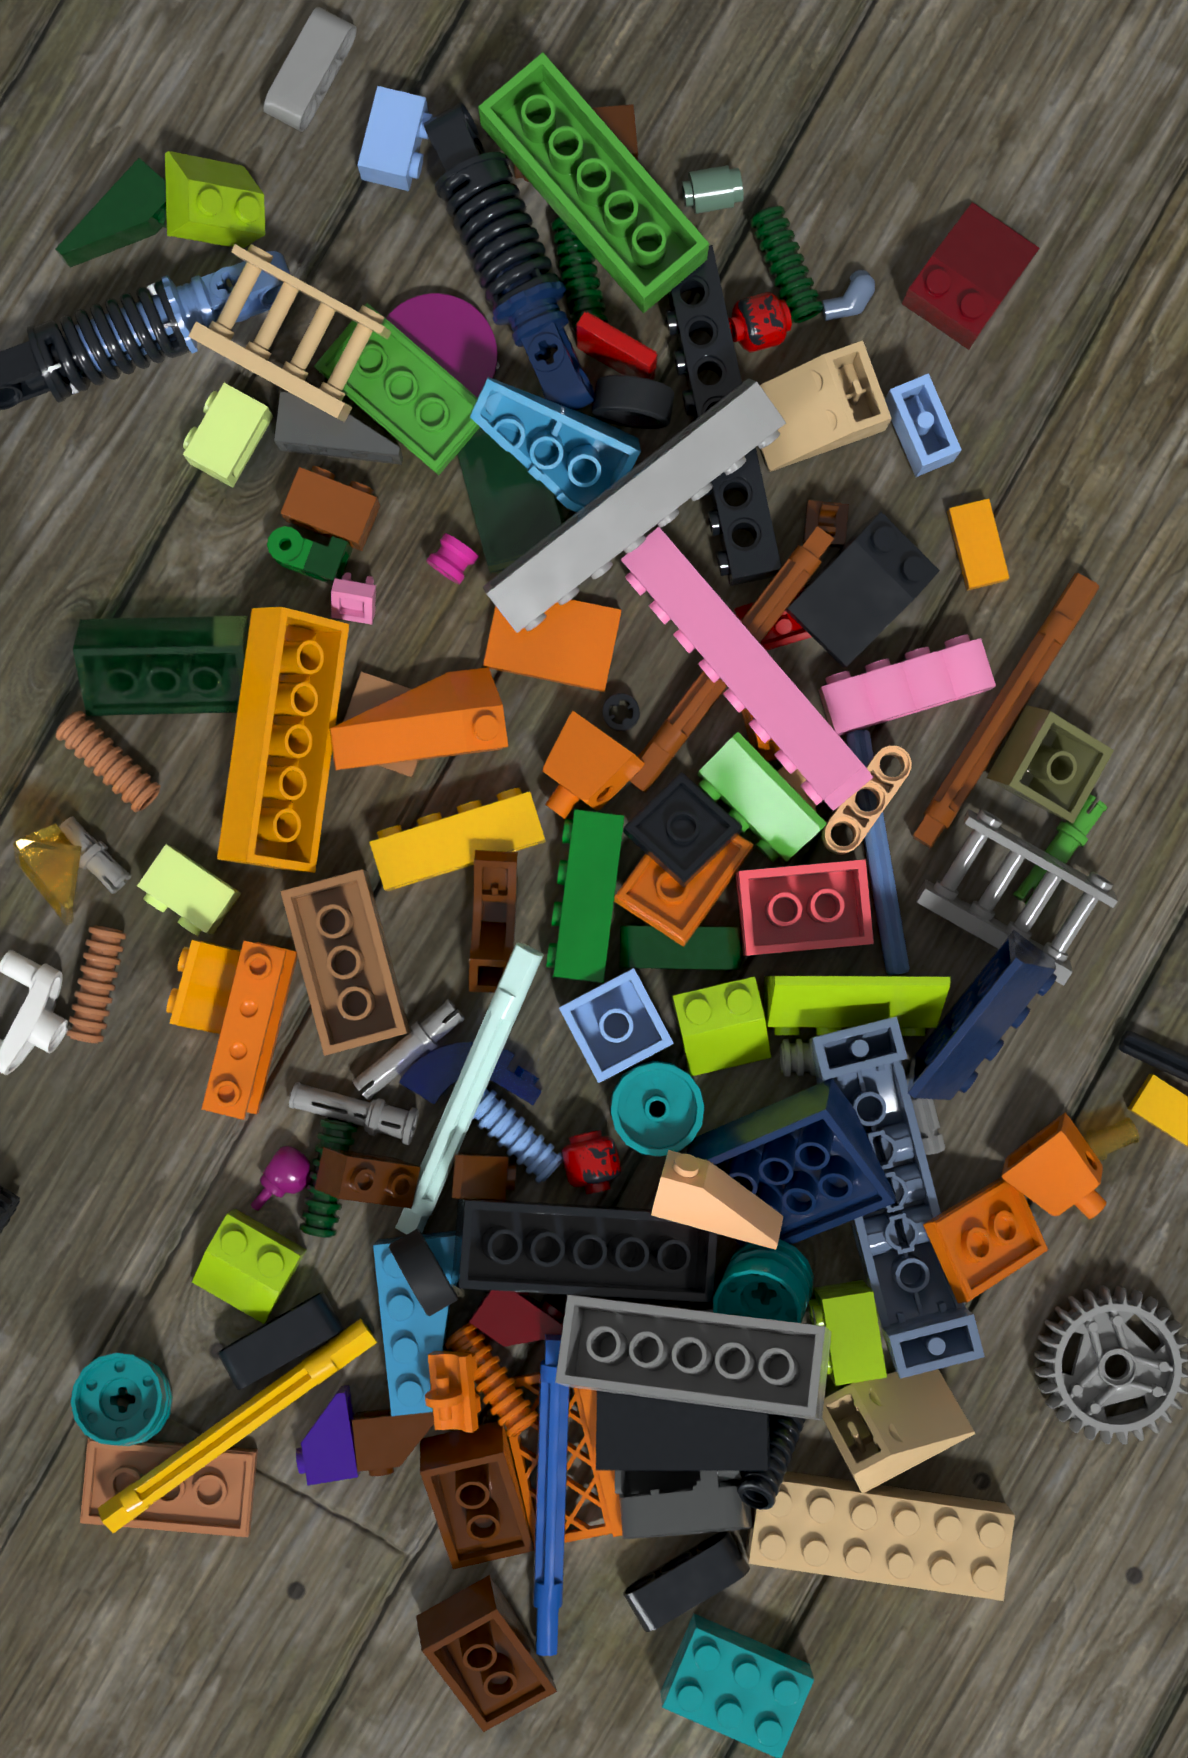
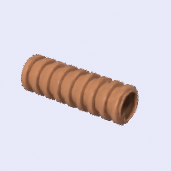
M83 711L70 714L57 728L55 737L59 741L65 740V747L69 750L74 749V755L78 759L84 758V765L88 768L93 767V773L96 776L102 775V782L107 786L111 784L113 786L112 791L115 794L121 793V800L124 803L130 802L132 804L131 809L134 812L142 811L150 805L158 796L161 785L157 782L152 783L151 776L148 773L142 774V767L138 764L133 765V759L129 755L123 756V749L119 746L114 747V741L110 737L104 738L105 732L100 728L95 729V723L92 720L86 721V714Z
M94 925V927L90 926L88 929L92 936L91 940L87 939L85 945L89 946V950L83 953L86 963L80 966V971L84 973L83 977L77 980V983L81 986L80 991H75L74 994L78 1000L77 1004H72L71 1009L75 1010V1014L69 1017L72 1028L67 1029L66 1035L70 1036V1039L99 1044V1042L104 1041L101 1031L107 1028V1023L103 1022L104 1017L110 1014V1011L106 1009L107 1003L111 1004L113 1000L112 997H109L110 991L115 990L112 980L118 977L115 966L121 963V959L117 958L118 952H123L124 949L123 946H120L121 939L125 940L127 934L123 933L122 930Z

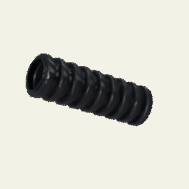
M769 1414L770 1471L745 1472L742 1477V1483L738 1488V1494L745 1504L759 1510H768L774 1506L776 1496L780 1491V1486L788 1470V1464L792 1459V1454L795 1451L796 1443L799 1440L806 1418Z

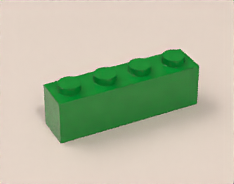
M574 809L573 819L565 818L562 843L570 844L568 860H560L557 884L565 885L563 902H554L552 926L559 927L557 943L549 942L546 967L554 968L553 977L604 983L624 824L623 815Z

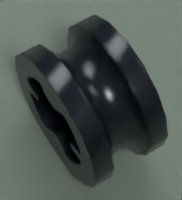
M618 693L606 700L603 706V717L610 728L616 731H627L637 724L640 718V709L633 697ZM621 701H626L630 704L627 707L628 710L633 709V716L631 719L624 718L622 724H617L612 721L615 719V715H609L611 706L618 707Z

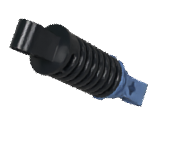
M267 251V253L273 256L270 264L290 274L284 256L276 251ZM246 262L221 268L203 277L199 275L191 277L190 283H185L183 286H176L168 275L163 276L161 280L147 285V288L139 287L136 290L138 298L136 303L132 295L126 292L120 296L123 308L119 307L117 300L114 298L106 300L107 314L104 313L100 304H93L90 307L93 317L91 320L84 309L77 310L75 313L77 325L74 324L70 315H63L60 318V323L65 336L62 335L57 323L53 320L36 326L34 324L27 326L29 341L0 351V410L12 408L20 402L47 392H51L56 401L60 403L71 395L88 390L91 382L100 386L105 383L106 377L111 380L118 379L121 371L130 375L134 373L136 366L141 369L148 368L151 360L159 364L165 360L166 356L175 358L189 352H198L197 341L188 337L195 322L208 328L211 321H217ZM261 271L236 322L245 321L252 316L270 310L283 282ZM226 279H230L232 287L228 286Z

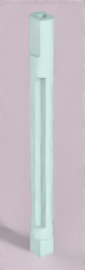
M515 944L422 1161L412 1209H403L395 1227L406 1235L415 1229H419L422 1233L429 1216L432 1215L454 1164L455 1154L460 1150L544 956L543 953L526 944Z

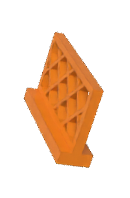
M540 1372L513 1377L516 1380L515 1388L524 1386L538 1396L530 1408L531 1411L536 1410L539 1405L540 1387L535 1384L540 1383ZM573 1388L575 1394L569 1402V1417L582 1425L584 1437L578 1447L568 1442V1451L573 1455L567 1463V1472L576 1457L592 1467L594 1478L586 1489L567 1476L566 1485L582 1495L572 1513L566 1510L565 1543L613 1534V1537L622 1536L619 1495L615 1493V1471L596 1470L597 1391ZM575 1402H577L579 1413L572 1409ZM536 1420L530 1426L538 1431L539 1422ZM519 1433L515 1437H509L535 1549L536 1489L531 1486L529 1476L537 1465L538 1454L536 1455L522 1446L521 1433ZM585 1443L587 1445L589 1455L581 1450ZM525 1458L532 1462L529 1469L527 1468ZM595 1484L598 1496L591 1492ZM586 1499L602 1509L605 1523L589 1526L576 1517L577 1512ZM570 1524L578 1528L566 1531Z

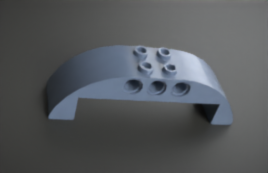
M897 1016L812 1037V1054L817 1084L832 1078L851 1103L896 1197L894 1204L851 1220L850 1223L867 1285L874 1293L878 1322L898 1377L901 1379L985 1357L974 1314L965 1307L964 1303H957L923 1226L924 1223L941 1214L913 1103L910 1094H908V1084L901 1061L908 1058Z

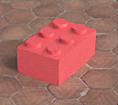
M866 859L744 870L736 873L743 956L874 944Z

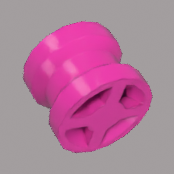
M444 533L440 539L441 547L436 553L430 554L426 562L440 574L460 585L465 578L464 571L467 566L475 564L479 557L464 543Z

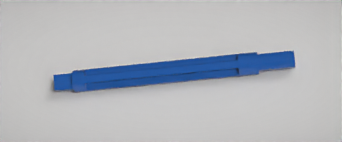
M545 1334V1358L540 1362L533 1605L537 1608L536 1654L541 1656L557 1655L559 1608L563 1605L570 1387L555 1383L562 1335Z

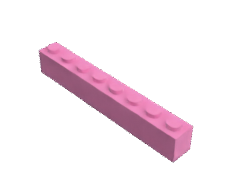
M657 527L650 533L638 548L627 553L621 559L631 571L625 576L627 581L640 596L648 591L654 598V601L648 606L664 624L670 620L675 623L679 630L673 635L688 653H691L695 648L704 658L698 665L712 682L715 683L720 678L724 681L729 689L723 695L739 713L745 708L751 713L754 719L748 724L764 743L771 738L780 748L774 755L790 774L796 769L800 771L806 779L800 786L816 805L824 800L834 811L873 778L865 765L660 527Z

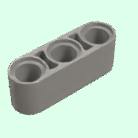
M316 7L309 16L267 93L263 107L264 112L303 132L312 121L354 43L357 27L321 7Z

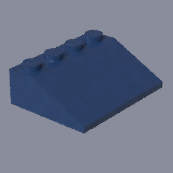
M1013 930L938 1024L937 1028L934 1029L911 1058L908 1094L920 1099L951 1100L958 1091L965 1093L978 1077V1073L975 1070L984 1058L991 1061L1002 1048L1004 1041L1001 1037L1010 1026L1017 1029L1026 1019L1031 1010L1027 1005L1037 993L1040 996L1045 995L1057 978L1054 974L1056 970L1055 960Z
M832 1078L695 1137L689 1143L686 1153L696 1158L710 1161L783 1215L779 1239L790 1245L894 1204L896 1200L855 1109ZM735 1239L740 1247L746 1243L745 1241Z

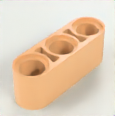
M890 745L884 747L868 763L866 768L873 778L858 791L869 790L873 792L877 799L876 808L871 812L860 810L855 802L857 792L842 803L827 821V825L822 830V842L829 852L838 855L849 853L867 835L911 771V758L903 748ZM893 756L899 760L901 771L898 776L888 777L883 774L880 769L882 757ZM845 824L852 830L853 839L848 846H839L834 843L831 838V830L834 825Z

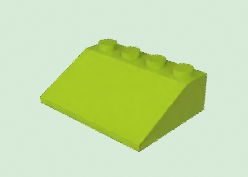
M764 976V1016L766 1027H774V1035H800V1027H816V1035H824L842 1030V1027H855L897 1016L902 1036H925V1028H937L950 988V977Z

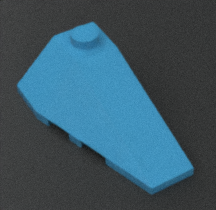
M487 377L470 414V418L506 452H510L521 462L537 481L540 480L556 495V499L574 512L580 511L631 471L641 452L639 439L601 420Z

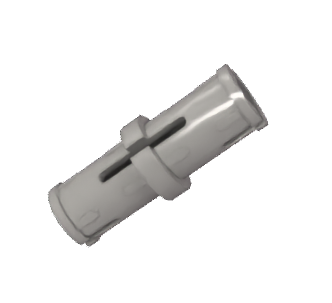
M73 816L66 819L57 828L58 830L54 832L53 835L78 859L77 864L83 870L88 869L111 894L119 891L128 882L127 880L131 878L132 875L120 866L106 851L108 847L102 841L97 842Z

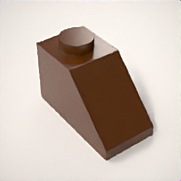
M459 1152L455 1154L452 1198L505 1200L507 1190L515 1191L517 1166L509 1165L510 1156Z
M391 1408L356 1412L352 1419L357 1472L369 1471V1476L392 1474L394 1467H400L433 1426V1412L391 1416Z

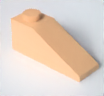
M668 1150L651 1213L652 1216L776 1250L783 1215L710 1161L696 1158L690 1154H681Z

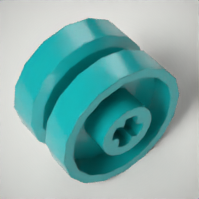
M655 1060L637 1064L624 1073L612 1091L610 1105L615 1130L625 1144L641 1154L659 1157L667 1155L668 1150L679 1152L694 1140L702 1126L705 1108L700 1088L687 1072L672 1063ZM658 1100L664 1103L665 1112L661 1116L650 1114L649 1106L653 1101Z

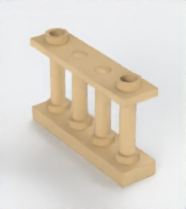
M250 244L247 251L234 245L231 252L245 261L246 264L217 321H211L208 328L195 322L188 337L345 422L352 407L342 402L345 396L342 390L372 332L388 340L391 331L381 325L385 317L363 305L359 312L270 264L273 256ZM261 271L282 281L283 284L253 343L249 341L244 348L231 341L235 334L231 330ZM298 291L320 302V305L291 362L286 361L283 368H280L268 361L272 354L268 350ZM335 312H338L358 324L328 382H322L318 389L305 382L309 374L305 370Z

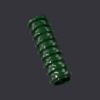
M770 206L756 213L750 220V225L752 228L757 229L754 235L757 240L762 241L759 245L760 250L766 252L764 260L767 264H771L769 272L772 276H776L773 281L774 285L781 289L778 295L781 299H785L790 310L792 323H801L817 316L824 306L821 301L816 300L819 293L816 289H812L814 285L813 279L807 277L809 268L806 265H802L805 259L802 254H798L799 244L793 242L795 237L794 231L788 230L790 226L789 219L783 218L786 213L784 207Z
M558 217L551 223L552 231L556 232L554 243L559 245L556 248L557 256L562 257L559 260V267L564 270L561 273L562 280L567 282L564 285L566 288L565 293L570 295L567 298V305L572 307L569 315L570 318L575 319L572 323V329L577 332V323L584 312H589L608 323V317L603 315L606 311L605 304L600 302L603 299V293L597 289L601 284L600 279L595 277L598 274V269L596 265L592 264L595 262V257L566 223Z
M325 1118L320 1120L323 1132H319L317 1135L321 1142L320 1145L315 1146L318 1157L312 1160V1164L316 1167L315 1171H310L309 1177L313 1179V1182L307 1185L310 1197H305L304 1203L308 1207L307 1210L302 1211L305 1222L300 1223L299 1229L308 1235L331 1238L337 1234V1230L333 1227L334 1223L339 1222L340 1217L336 1215V1212L342 1209V1204L339 1202V1199L314 1189L323 1147L349 1151L350 1145L355 1143V1139L351 1138L352 1132H357L358 1127L353 1123Z

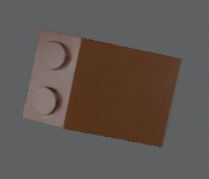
M498 1421L478 1425L479 1428L473 1433L457 1430L423 1438L420 1441V1474L453 1570L535 1551L508 1437L505 1434L504 1425L500 1426Z
M490 1575L416 1616L422 1652L483 1732L557 1692L556 1685L541 1658L536 1654V1649L511 1604Z

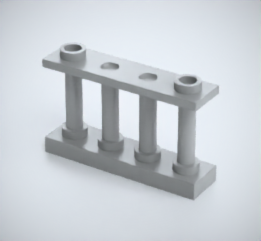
M968 809L964 815V824L973 828L971 834L942 881L937 880L933 884L925 879L917 892V903L998 949L1012 931L1015 930L1055 960L1056 970L1054 974L1057 976L1055 981L1064 986L1073 972L1071 962L1067 959L1069 955L1066 951L1098 900L1114 908L1118 900L1115 891L1111 890L1113 884L1095 872H1091L1087 876L1000 827L1002 821L995 815L983 809H980L978 814ZM990 838L1010 849L980 900L969 904L957 897L959 892L956 889L984 843ZM1026 858L1047 871L1015 922L1010 921L1006 925L994 918L995 912L993 909ZM1063 879L1084 892L1052 943L1047 942L1043 946L1030 938L1032 936L1030 929Z

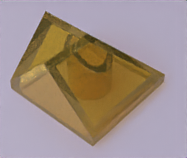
M55 823L18 839L13 843L17 865L63 923L68 926L74 922L82 847L74 846Z

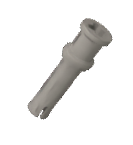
M300 1082L294 1084L289 1100V1108H296L364 1127V1130L369 1135L375 1136L377 1133L402 1139V1144L406 1145L411 1143L419 1116L418 1108L412 1107L410 1110L401 1109L385 1104V1100L380 1098L367 1102L304 1085Z

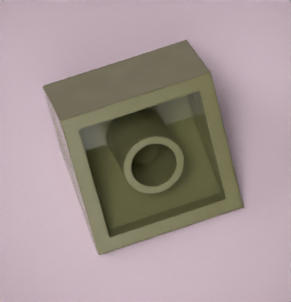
M1026 705L986 778L1019 798L1073 824L1114 750L1053 712Z

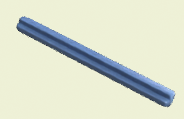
M864 729L851 731L846 737L848 747L866 767L874 757L870 732ZM869 790L857 792L856 798L859 809L865 812L873 811L877 805L875 794ZM882 812L864 837V845L886 973L888 975H898L909 972L910 968Z

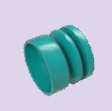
M781 1239L778 1241L776 1250L746 1242L734 1252L714 1295L713 1313L802 1323L806 1307L813 1293L814 1275L808 1260L796 1247Z
M112 1353L98 1357L83 1368L74 1383L71 1397L74 1420L83 1433L98 1443L116 1446L136 1445L147 1442L162 1430L168 1420L173 1402L170 1381L159 1366L146 1358L123 1353ZM125 1389H127L128 1394L135 1395L136 1398L135 1403L128 1405L127 1412L124 1406H119L117 1403L118 1397L125 1396Z

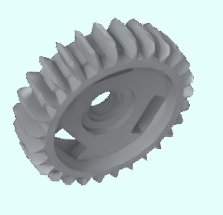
M1100 1285L1099 1298H1096L1090 1290L1084 1289L1083 1296L1085 1302L1080 1303L1074 1297H1068L1072 1308L1069 1312L1058 1306L1055 1307V1311L1061 1318L1058 1324L1051 1320H1045V1324L1053 1331L1051 1337L1038 1335V1339L1047 1346V1350L1035 1351L1034 1356L1044 1361L1046 1366L1035 1368L1034 1371L1037 1376L1048 1379L1039 1384L1038 1388L1044 1394L1053 1393L1045 1401L1046 1405L1050 1409L1060 1407L1056 1417L1061 1422H1066L1071 1418L1069 1428L1073 1432L1078 1433L1085 1426L1084 1435L1089 1440L1093 1441L1098 1431H1100V1438L1105 1444L1111 1443L1113 1433L1116 1434L1117 1439L1122 1444H1127L1128 1432L1131 1431L1137 1439L1143 1441V1427L1147 1426L1153 1432L1159 1433L1155 1420L1160 1417L1169 1423L1172 1422L1171 1416L1166 1411L1169 1406L1180 1410L1183 1409V1406L1175 1399L1177 1392L1188 1394V1389L1180 1383L1181 1378H1188V1370L1182 1367V1363L1188 1362V1352L1179 1350L1188 1344V1338L1182 1335L1174 1336L1182 1328L1180 1322L1176 1320L1166 1322L1172 1314L1171 1311L1166 1307H1161L1155 1311L1158 1300L1151 1296H1148L1142 1303L1143 1294L1139 1290L1133 1289L1127 1299L1126 1289L1119 1285L1116 1286L1113 1296H1111L1108 1287ZM1134 1314L1158 1336L1161 1344L1154 1351L1125 1324ZM1077 1332L1081 1334L1072 1372L1068 1374L1062 1372L1063 1354L1072 1334ZM1115 1354L1122 1355L1127 1362L1125 1373L1117 1378L1109 1377L1105 1372L1106 1360ZM1143 1396L1145 1403L1136 1410L1117 1416H1106L1104 1406Z

